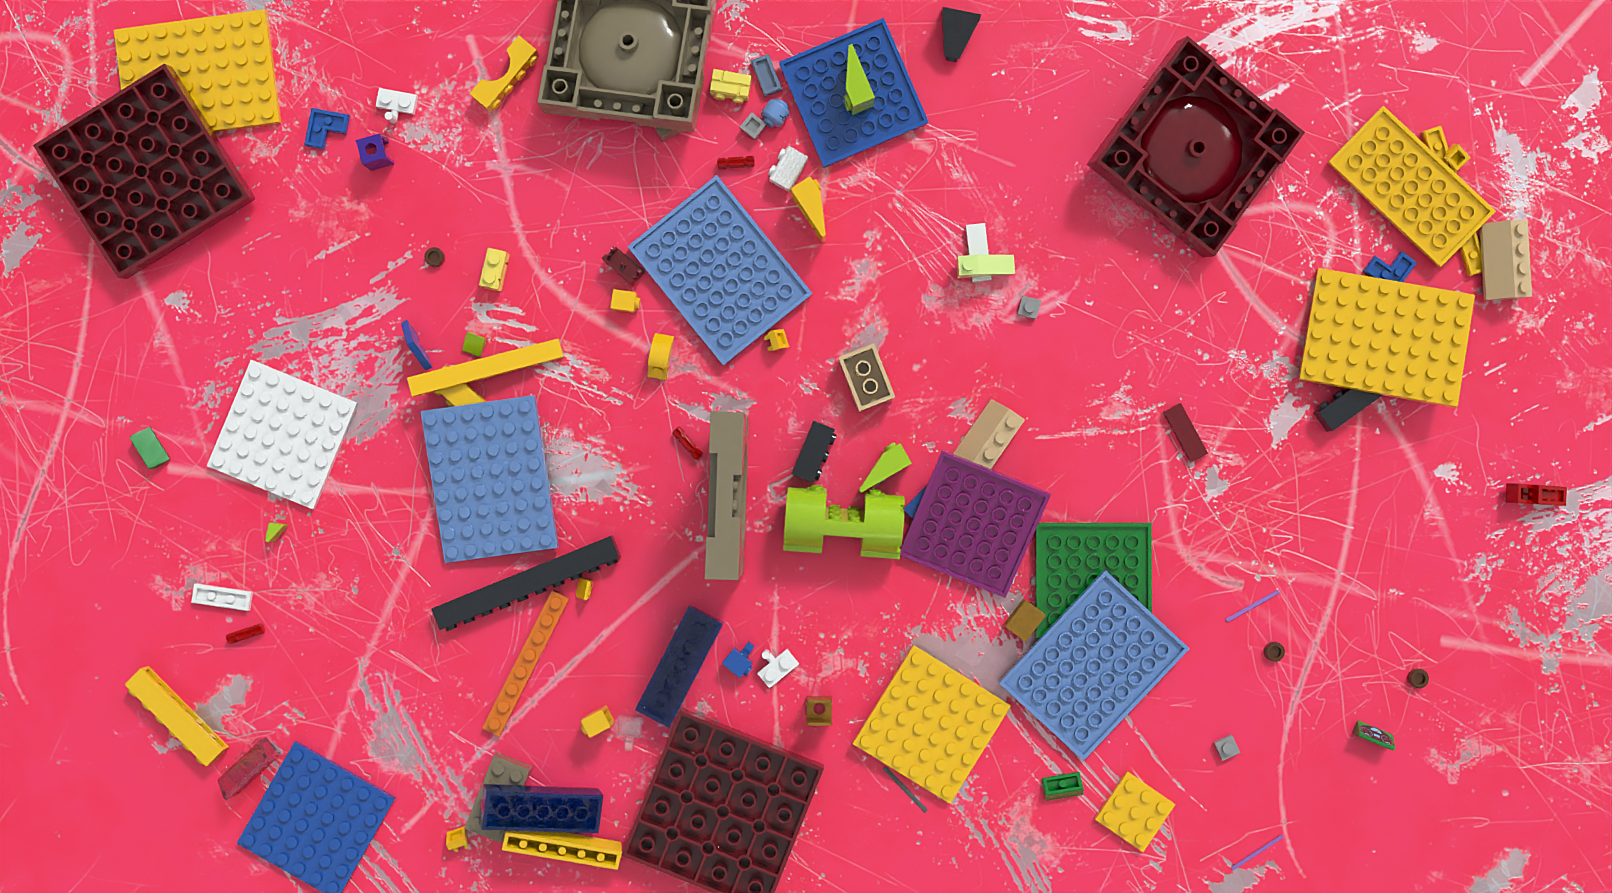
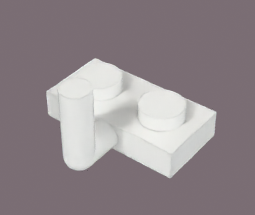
M379 88L376 107L390 110L391 112L385 113V118L390 123L395 124L399 112L415 115L418 96Z
M788 649L776 658L769 650H764L762 657L769 664L757 674L770 688L799 665V662Z

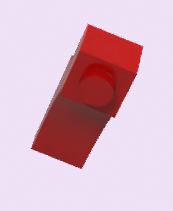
M1506 483V503L1566 506L1567 487Z

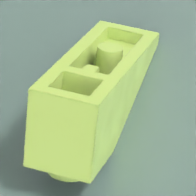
M1014 255L958 256L956 259L957 278L1015 274Z

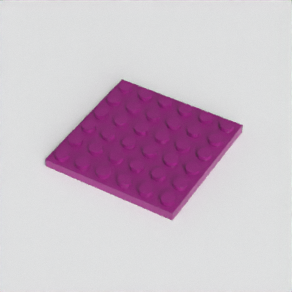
M942 450L900 548V556L1006 598L1051 493Z

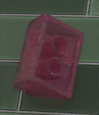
M266 737L261 740L258 738L249 745L251 748L249 751L239 754L234 759L236 761L234 765H228L220 772L222 776L217 781L225 800L243 791L281 755Z

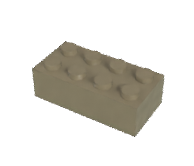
M497 752L492 758L465 829L501 843L506 823H511L533 766Z

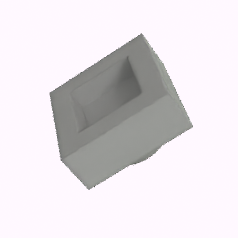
M751 112L741 124L740 129L755 140L767 124Z
M1022 296L1017 315L1036 319L1041 300Z
M1231 734L1213 742L1223 761L1240 753Z

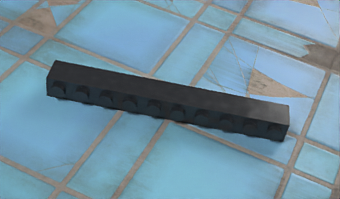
M612 535L431 608L439 630L445 628L446 631L457 628V623L461 621L467 624L474 621V616L481 614L484 617L493 613L492 609L498 606L501 610L511 606L510 602L517 599L518 602L529 598L528 594L535 592L538 595L546 592L545 587L553 585L555 588L565 584L563 581L565 579L571 578L573 581L583 577L582 572L588 570L589 573L600 570L599 566L606 563L607 566L618 562L617 558L621 557Z

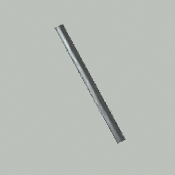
M886 766L883 768L924 812L928 810Z

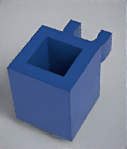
M748 642L742 651L734 647L722 664L739 678L742 675L747 676L753 668L751 666L752 660L747 656L755 646Z

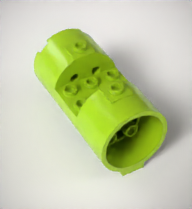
M811 485V487L807 488L788 487L784 551L822 553L823 536L830 535L861 538V556L900 559V546H902L904 528V496L887 495L881 493V490L870 489V492L865 491L863 510H860V507L849 506L846 509L840 508L841 506L829 505V507H826L827 489L821 485Z

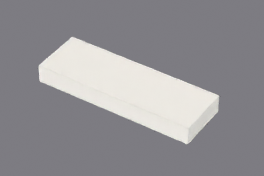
M985 223L966 225L969 255H989ZM991 276L971 277L972 283L992 280Z
M195 583L191 603L250 611L253 592Z

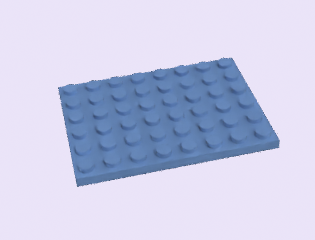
M717 175L627 246L723 366L813 294Z
M536 395L420 411L445 563L559 547Z
M1103 570L998 682L1084 761L1190 648L1107 571Z

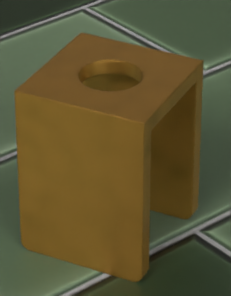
M1022 599L1003 626L1026 642L1044 619L1045 614L1027 600Z
M807 696L808 726H832V696ZM822 703L825 711L822 714L815 713L813 709L815 704Z

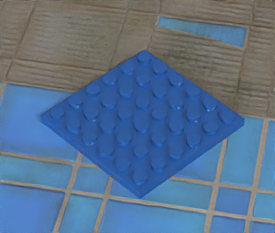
M884 18L779 62V66L823 168L929 124ZM853 44L875 96L873 107L854 115L851 114L850 110H846L843 103L846 88L848 47Z
M295 741L237 844L323 893H342L396 797Z

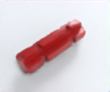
M743 156L728 157V159L718 158L717 165L718 169H726V167H729V169L744 168V166L754 167L755 160L754 156H746V158H743Z
M677 427L672 432L695 460L703 455L702 451L696 448L695 443L689 436L684 434L681 427Z
M260 623L253 627L227 634L226 640L228 644H233L255 635L263 634L265 629L263 624Z

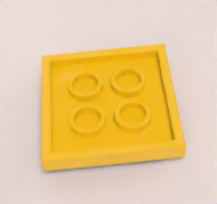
M1125 771L1094 819L1144 852L1176 804L1128 771Z

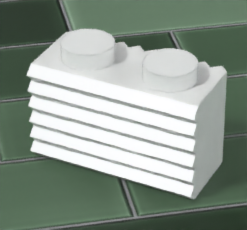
M788 146L786 150H781L777 158L780 161L777 166L773 165L768 175L770 176L769 181L790 193L791 188L808 161V156Z

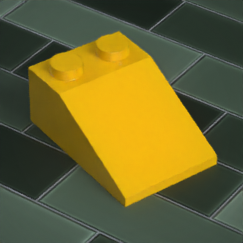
M809 176L791 188V197L823 243L826 233L820 190L822 188L816 179L812 180Z

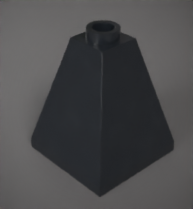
M942 7L945 60L957 62L973 34L981 14Z

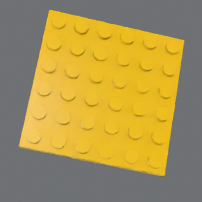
M912 645L852 744L951 804L1011 705L922 649Z

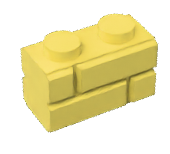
M714 69L710 94L717 100L730 98L735 103L742 104L744 101L748 102L752 76Z
M492 248L487 249L479 283L481 287L499 292L502 291L508 266L506 263L509 261L510 254Z

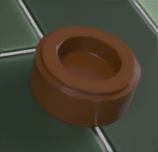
M436 247L429 248L424 256L426 263L432 267H439L445 261L443 251Z
M1269 642L1264 648V655L1271 661H1280L1285 655V649L1280 643Z
M1415 668L1408 673V682L1413 687L1423 688L1429 682L1427 672L1422 669Z

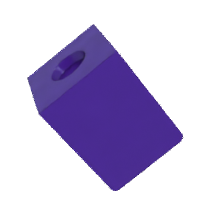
M381 134L356 140L362 165L369 170L394 164V161L386 155L384 144L389 142ZM377 147L376 152L372 155L366 152V149Z

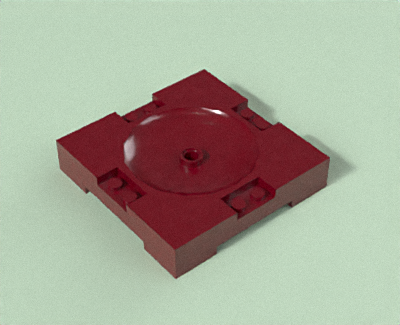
M1186 36L1176 41L1143 86L1144 89L1125 115L1118 120L1086 165L1130 200L1134 199L1161 221L1160 224L1205 258L1213 257L1217 254L1236 228L1237 221L1278 165L1285 161L1305 132L1278 109L1269 107L1216 63L1217 59L1190 37ZM1194 144L1198 146V152L1194 151Z

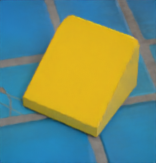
M1454 143L1444 156L1446 162L1456 172L1471 158L1459 144Z
M579 578L576 597L583 600L590 599L593 580Z

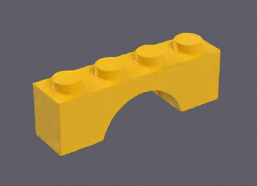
M519 35L507 48L510 57L508 72L502 78L495 81L481 79L469 93L490 113L501 105V100L505 95H509L514 89L513 85L524 78L526 75L525 71L529 66L535 65L538 61L539 53Z

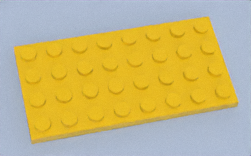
M1384 106L1327 162L1438 267H1442L1496 212Z

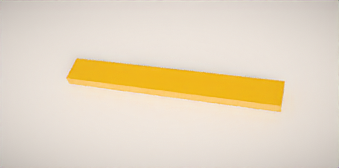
M1438 126L1422 131L1421 135L1424 144L1454 171L1444 159L1449 148L1442 127ZM1475 232L1459 248L1468 277L1482 272L1481 246Z
M554 339L408 377L407 380L412 397L558 360L564 358L559 339Z

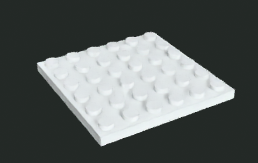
M251 360L207 466L308 508L315 509L359 403Z

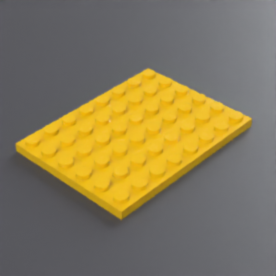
M265 9L114 30L121 90L165 63L173 67L213 132L281 123L268 15Z
M1318 268L1298 380L1456 408L1458 407L1475 295Z

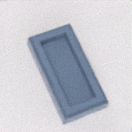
M769 54L751 60L764 97L782 91Z

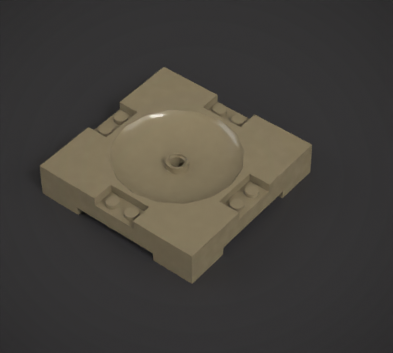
M558 0L547 64L543 68L537 103L542 111L547 114L600 120L601 118L635 122L639 126L695 133L704 82L703 74L708 44L711 40L717 0ZM627 42H633L631 45L626 46Z
M710 411V475L705 579L739 580L745 571L746 492L750 420L744 412Z

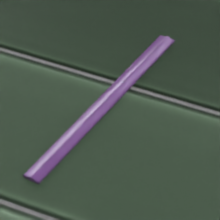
M1276 590L1229 616L1226 618V621L1230 622L1280 594V592Z
M1282 834L1231 867L1232 870H1235L1284 838Z

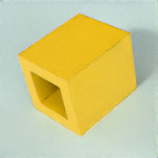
M613 289L612 310L635 313L636 309H639L640 298H638L636 292Z

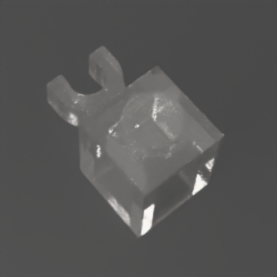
M619 715L617 720H614V732H617V737H625V751H632L634 749V738L641 737L643 716Z

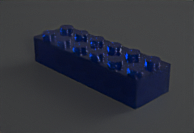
M689 605L635 710L670 728L724 622Z
M483 784L479 825L481 830L599 833L603 794L599 788Z

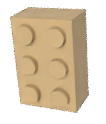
M874 343L838 357L858 412L895 398Z

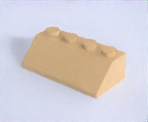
M1528 220L1484 223L1480 227L1484 300H1518L1532 297Z
M990 399L953 454L991 469L1025 419L1011 409Z

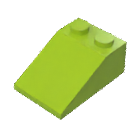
M853 44L848 47L845 95L843 96L844 106L847 111H851L852 115L873 107L875 100Z
M894 442L884 448L885 452L881 454L859 487L860 493L912 464L901 443L896 445Z

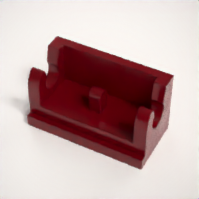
M611 247V251L601 259L633 286L645 271L617 247Z

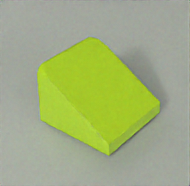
M467 332L462 350L481 357L487 339Z
M277 522L268 523L265 541L275 542L288 525Z

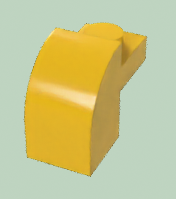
M655 333L648 360V377L667 380L674 336Z

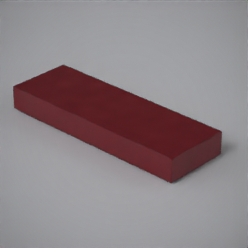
M1181 403L1163 412L1189 462H1193L1208 454Z

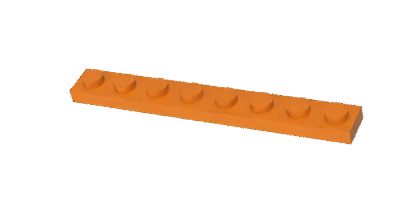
M555 590L551 591L482 727L483 729L501 736L570 598Z

